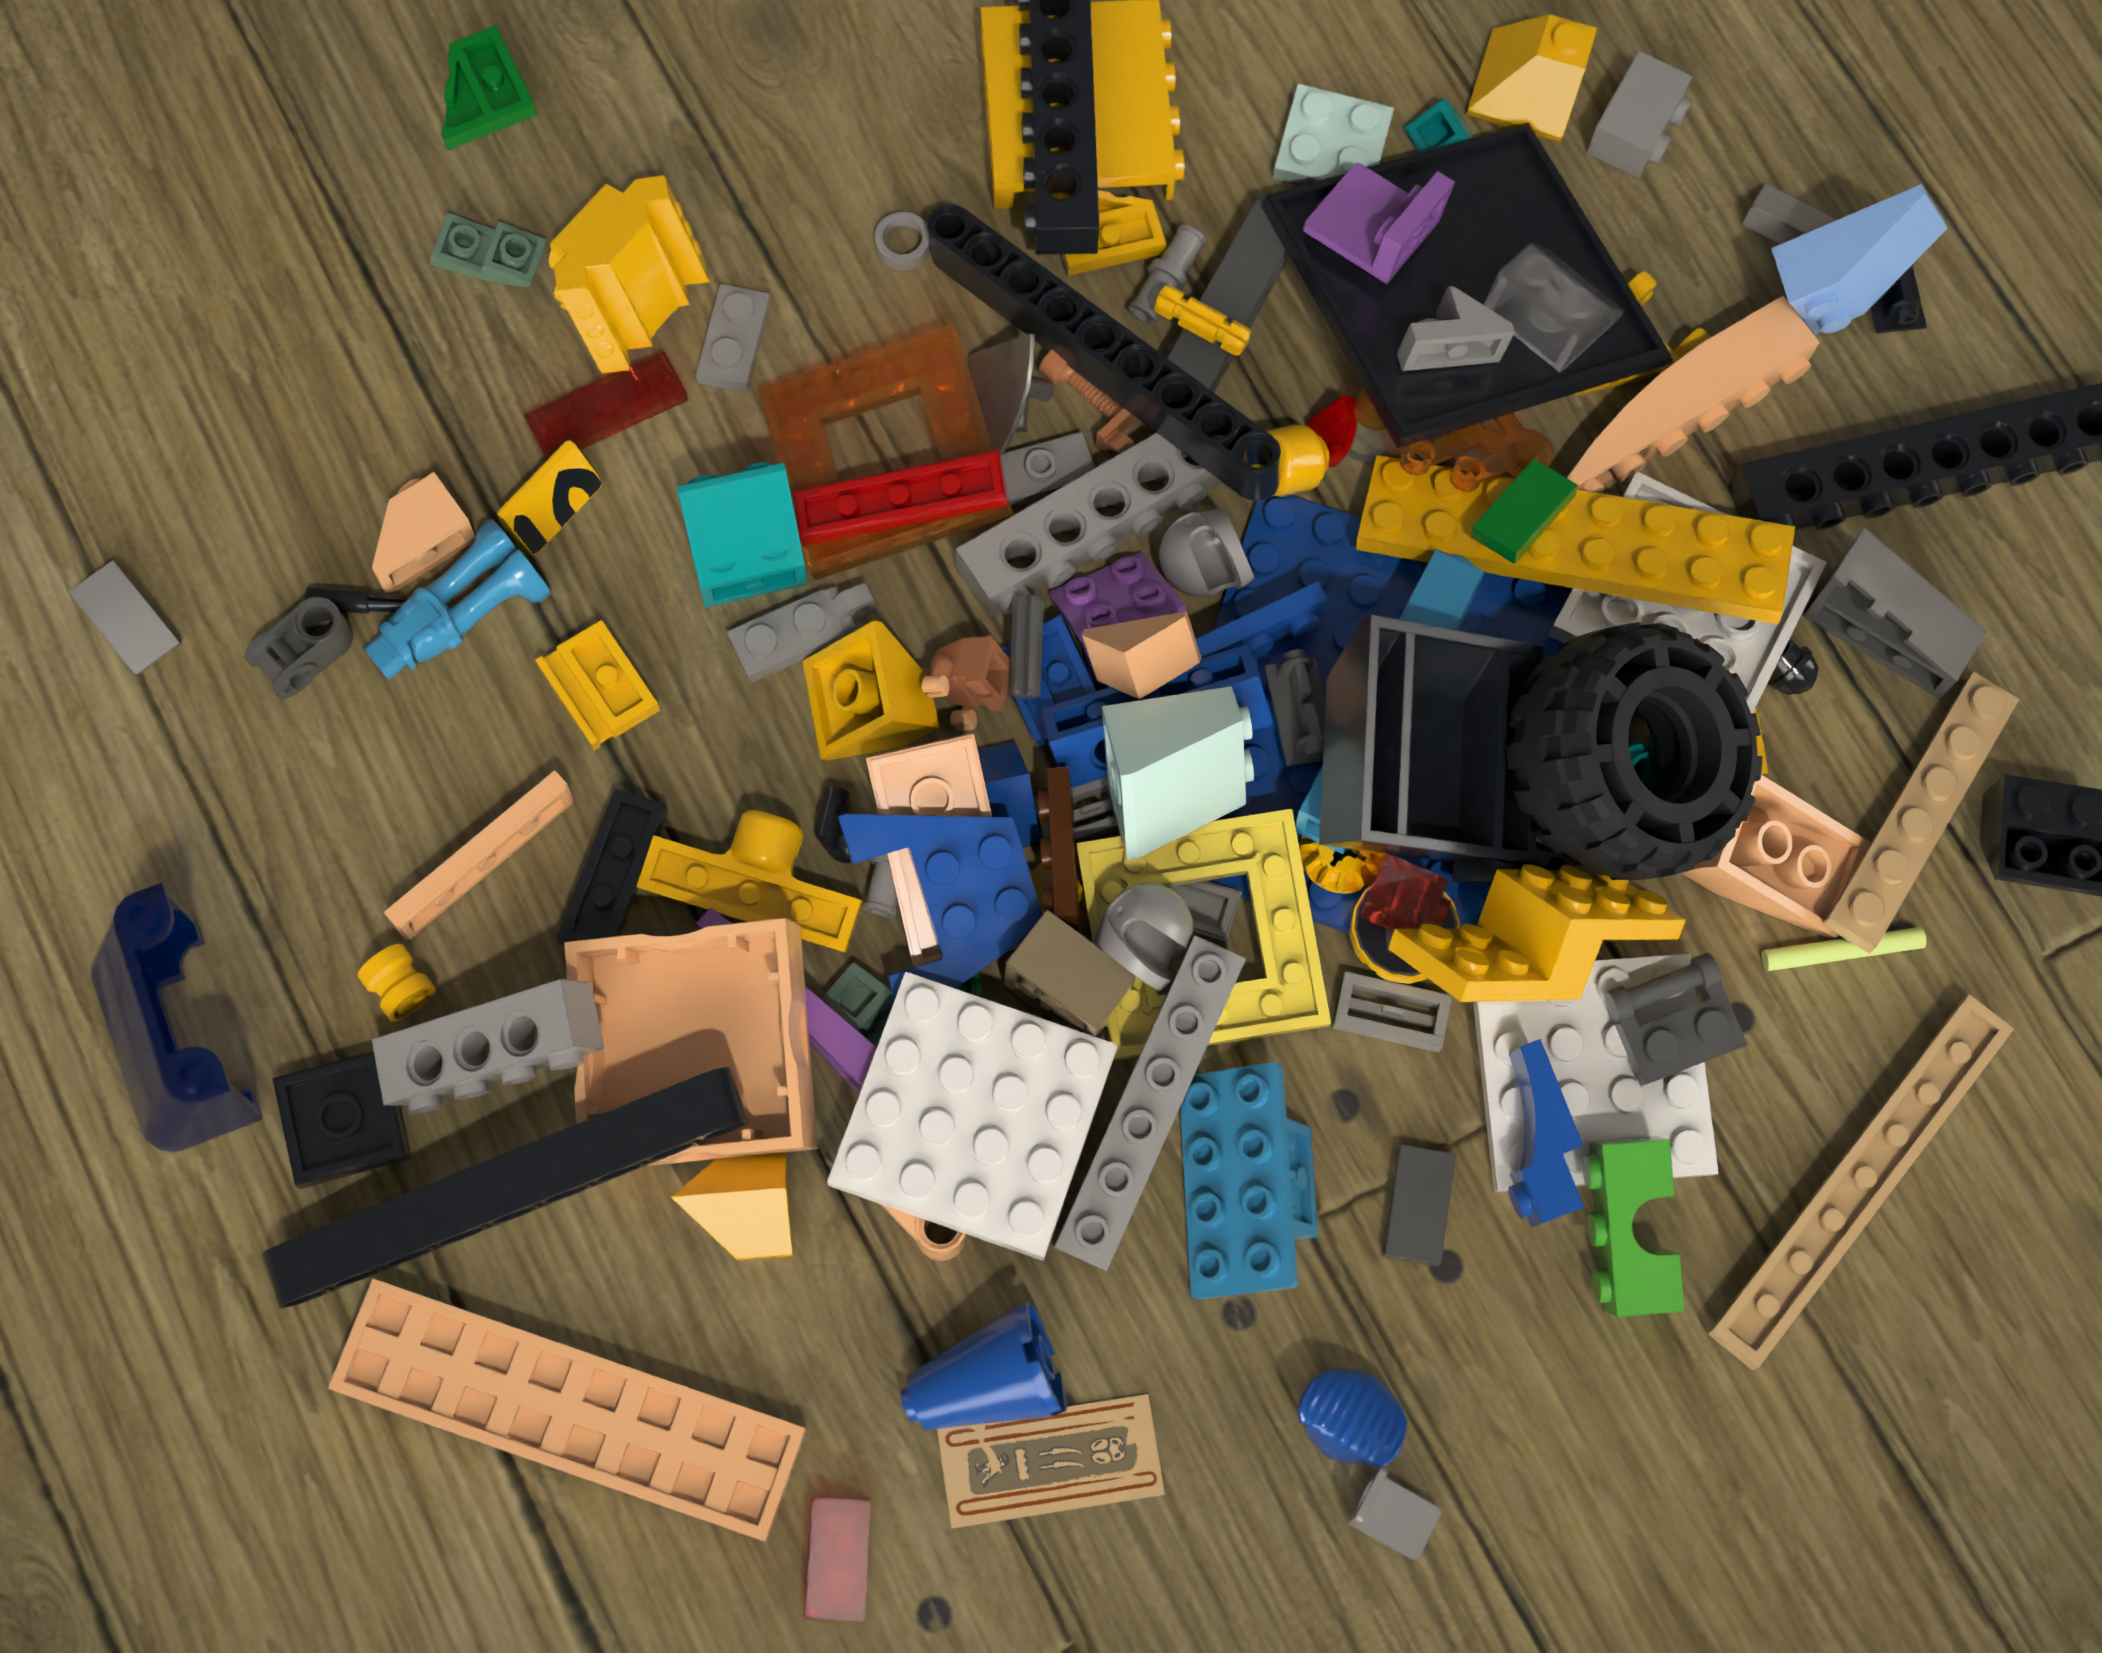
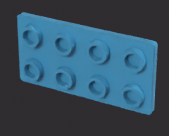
M1276 1062L1196 1074L1180 1106L1191 1296L1201 1300L1295 1288L1298 1284L1295 1239L1318 1238L1319 1235L1311 1127L1290 1120L1286 1116L1283 1066Z

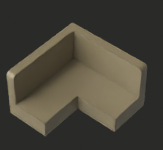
M1047 910L1007 960L1003 989L1043 1019L1048 1020L1055 1012L1080 1032L1098 1037L1107 1026L1111 1012L1132 987L1136 977L1107 953Z

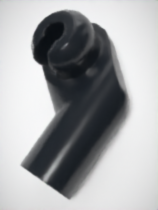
M826 786L823 790L814 826V835L832 859L838 862L851 863L837 816L846 814L850 793L839 787Z

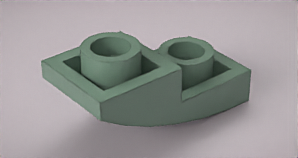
M447 212L431 254L430 265L485 281L531 287L547 239L499 221L496 228L492 229Z

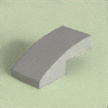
M113 560L68 591L135 676L142 673L180 645L179 641Z

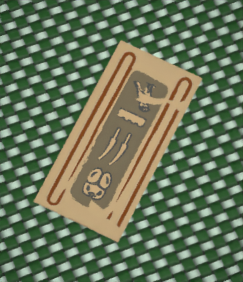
M1149 1394L1067 1406V1411L1054 1417L937 1429L951 1529L1165 1495Z

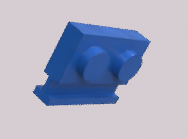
M1061 615L1043 623L1041 693L1039 697L1034 699L1015 698L1035 743L1039 746L1046 744L1048 740L1041 709L1099 691L1067 622ZM1011 643L1001 648L1009 659L1011 657Z

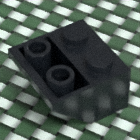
M2004 774L1983 794L1980 846L1994 879L2102 897V789Z

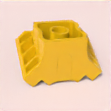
M665 175L635 179L623 193L605 184L550 243L549 266L554 270L555 299L560 302L561 308L569 312L601 374L631 370L628 350L653 347L651 338L662 324L679 307L690 305L686 285L709 282L706 262L698 241L695 240L691 226L686 221L682 207L677 202Z

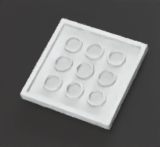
M1637 471L1623 495L1625 498L1725 514ZM1792 547L1783 614L1779 624L1573 588L1549 636L1565 643L1589 632L1639 622L1641 625L1661 623L1676 627L1681 632L1691 634L1693 639L1697 638L1703 644H1709L1724 657L1725 662L1723 666L1725 669L1729 670L1730 673H1737L1747 689L1748 695L1745 696L1751 714H1753L1827 562L1801 549Z
M1691 954L1596 960L1580 1000L1473 1002L1494 1192L1508 1191V1187L1514 1185L1510 1174L1520 1170L1523 1156V1107L1516 1073L1509 1053L1520 1046L1539 1039L1542 1041L1584 1145L1563 1154L1576 1186L1585 1185L1583 1157L1590 1155V1141L1652 1136L1670 1139L1673 1178L1719 1174L1705 1062L1640 1086L1604 998L1605 991L1620 985L1628 989L1690 965ZM1693 987L1634 1010L1639 1026L1696 1005V989Z
M905 972L827 1184L830 1187L1044 1261L1118 1044Z

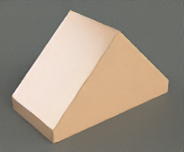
M1187 611L1084 629L1082 633L1097 681L1139 700L1196 666L1201 661V655Z

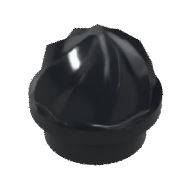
M1793 640L1788 641L1768 681V685L1772 689H1777L1787 695L1802 694L1810 690L1814 686L1818 674V665L1812 656V651L1807 646L1800 648Z

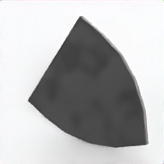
M1030 333L969 354L968 403L973 427L981 446L986 452L999 450L1002 456L1015 432L1027 431L1028 398L1047 402L1053 395V384L1051 382L1032 377L1035 334Z

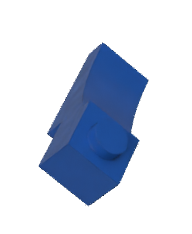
M1541 1039L1520 1046L1509 1053L1522 1100L1524 1146L1520 1170L1510 1174L1514 1185L1508 1187V1192L1517 1215L1521 1219L1527 1217L1530 1227L1584 1208L1563 1155L1584 1145Z

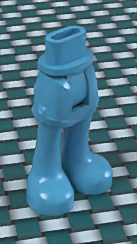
M489 518L478 528L475 542L441 577L425 588L419 587L388 622H383L377 627L382 634L368 643L363 649L386 678L390 680L407 666L412 671L417 668L414 659L422 663L462 644L463 636L482 617L510 597L518 595L532 603H538L545 600L552 593L519 549H516L505 532L493 519ZM500 566L467 597L451 609L449 608L447 603L471 582L492 567Z

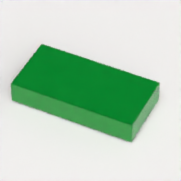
M1533 459L1472 526L1471 538L1515 564L1576 496L1578 485Z

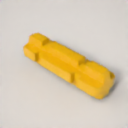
M1165 285L1155 300L1154 310L1156 313L1170 321L1174 317L1179 319L1177 323L1179 326L1212 344L1216 341L1221 342L1220 348L1234 356H1239L1245 350L1251 337L1250 328L1236 320H1233L1230 324L1226 321L1228 316L1193 297H1190L1189 300L1183 298L1185 293L1172 285Z

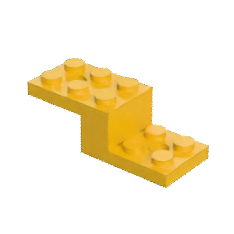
M1525 864L1521 870H1496L1477 926L1463 924L1460 929H1444L1432 924H1422L1420 929H1395L1388 949L1460 1002L1580 1000L1603 940H1678L1686 919L1667 908L1668 901L1665 898L1650 891L1639 890L1629 883L1630 880H1611L1609 876L1605 875L1591 876L1570 865H1563L1560 870H1546L1535 865Z

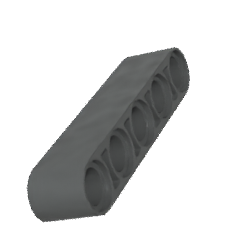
M1260 194L1200 299L1204 304L1228 316L1226 321L1230 324L1233 320H1236L1248 328L1252 326L1289 259L1286 249L1262 208L1265 198L1263 194ZM1184 328L1168 359L1212 392H1215L1234 355L1221 349V342L1216 341L1212 344ZM1174 406L1173 408L1179 409L1183 408V406Z

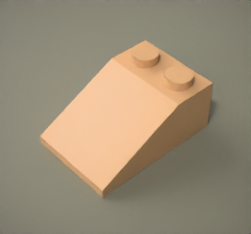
M1761 774V780L1754 782L1751 793L1755 797V803L1747 820L1743 821L1740 827L1736 829L1735 837L1713 859L1698 862L1694 865L1693 870L1682 872L1681 874L1719 896L1825 938L1837 939L1838 934L1822 924L1870 842Z

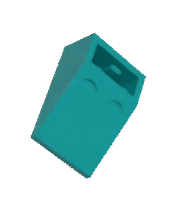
M764 462L755 463L745 467L739 473L721 477L712 474L701 475L691 479L688 484L676 486L705 608L807 585L805 563L784 463L775 465Z

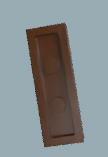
M1069 767L1047 768L1048 789L1038 790L1040 822H1050V838L1040 839L1043 871H1052L1053 887L1043 888L1044 913L1047 910L1081 934L1073 790Z

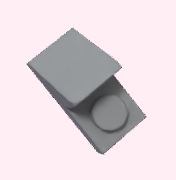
M1449 286L1436 311V319L1430 318L1417 323H1410L1397 356L1402 371L1500 362L1515 330L1511 322L1461 290Z

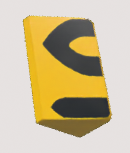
M565 441L498 511V517L505 534L530 555L538 554L601 488L602 483L599 476L572 441Z

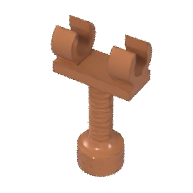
M1051 349L1041 362L1039 372L1054 385H1058L1063 381L1069 382L1073 389H1076L1078 393L1080 392L1083 398L1087 399L1092 406L1109 419V422L1097 432L1095 447L1100 452H1104L1110 460L1136 445L1123 432L1138 418L1067 366V362ZM1142 422V424L1147 429H1149L1153 434L1156 433L1154 430H1152L1150 427H1148L1146 424Z

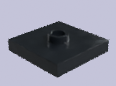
M374 1051L272 1078L294 1184L298 1189L410 1159L399 1106L383 1105Z

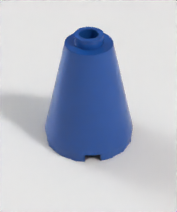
M1028 1302L1016 1305L907 1375V1387L900 1390L902 1405L909 1421H919L925 1430L1054 1417L1067 1411V1398L1061 1372L1057 1374L1054 1372L1050 1356L1055 1353L1044 1324L1034 1306H1029Z

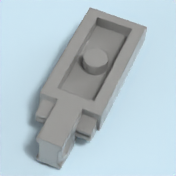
M865 583L844 590L841 593L838 592L836 587L826 589L825 591L822 589L727 631V638L749 683H753L807 659L856 630L854 621L875 613L874 599Z

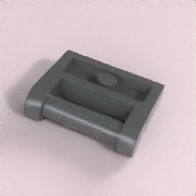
M1704 953L1691 958L1690 965L1628 989L1620 985L1604 993L1607 1008L1640 1086L1647 1085L1748 1045L1722 986L1718 965L1710 953ZM1698 986L1704 999L1703 1002L1639 1026L1634 1010Z

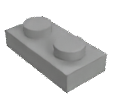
M724 284L719 285L696 372L699 384L748 393L771 306L770 293Z

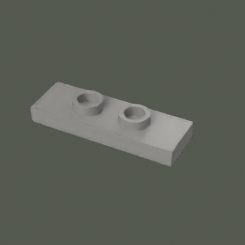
M1083 432L1003 453L1001 457L1009 505L946 518L948 525L1039 501L1095 469Z

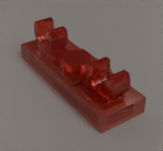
M665 351L631 366L627 371L614 372L572 391L567 396L525 414L524 418L544 459L547 461L565 441H572L579 450H582L687 402L688 396Z

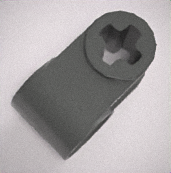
M322 597L308 598L274 627L257 636L246 649L244 657L251 666L259 667L274 683L273 691L279 698H290L305 689L315 676L338 657L346 653L351 646L353 632L345 617L332 601ZM324 621H333L332 628L326 634L316 637L312 636L318 624ZM281 659L285 666L281 667L276 661Z

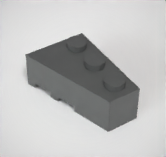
M1865 527L1835 566L1804 614L1805 618L1939 700L1956 683L1987 633Z

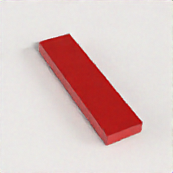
M999 450L792 491L800 542L803 546L1009 505L1002 457Z

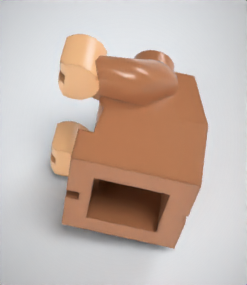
M992 636L963 638L937 649L935 656L931 660V667L921 668L927 675L922 681L921 688L923 692H928L926 695L929 698L943 697L947 703L961 705V710H954L950 715V724L956 726L954 728L956 731L976 729V713L979 705L985 706L989 711H1003L1010 684V659L1003 653L1001 647Z

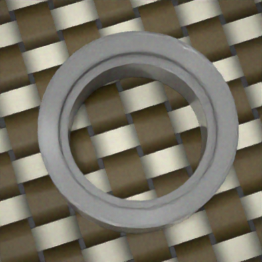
M896 212L883 218L875 231V249L880 261L885 266L897 271H909L922 265L930 253L926 222L919 216L909 212ZM905 226L916 230L921 236L922 241L913 252L898 254L889 250L884 244L886 234L896 227Z

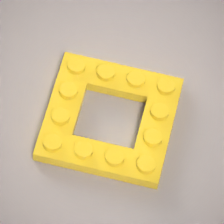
M1292 809L1212 821L1138 859L1127 860L1121 836L1076 843L1092 943L1098 948L1100 947L1094 940L1104 911L1114 896L1127 887L1138 883H1156L1169 887L1247 875L1265 978L1235 983L1207 1046L1330 1026V1013ZM1136 977L1132 987L1111 1012L1106 1026L1108 1041L1118 1044L1113 1061L1140 1056L1167 994L1158 995L1156 989Z

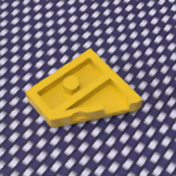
M1098 190L1099 238L1097 254L1061 255L1068 276L1162 255L1166 250V241L1153 200L1132 196L1120 198L1112 195L1110 192ZM1054 193L1051 195L1058 199L1070 197L1065 193Z

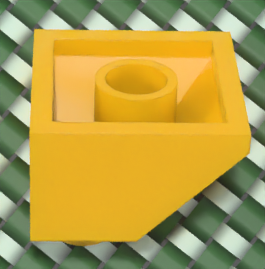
M1551 14L1493 28L1466 115L1508 128L1529 123L1536 136L1561 143L1587 65L1597 28Z
M873 620L802 661L821 760L829 761L901 748L939 729L934 698H929L926 695L928 692H923L921 688L922 681L927 676L926 673L880 621Z

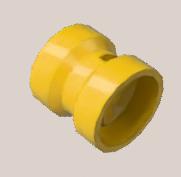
M403 944L391 945L375 954L361 967L357 975L368 992H376L381 999L380 1008L389 1020L394 1022L402 1020L422 1008L436 991L435 986L425 973H417L413 968L414 959Z

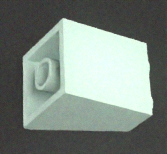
M1232 686L1102 706L1108 791L1127 860L1138 859L1246 805L1245 782L1254 781V769L1249 749H1244V740L1252 739V723L1248 707L1238 706Z

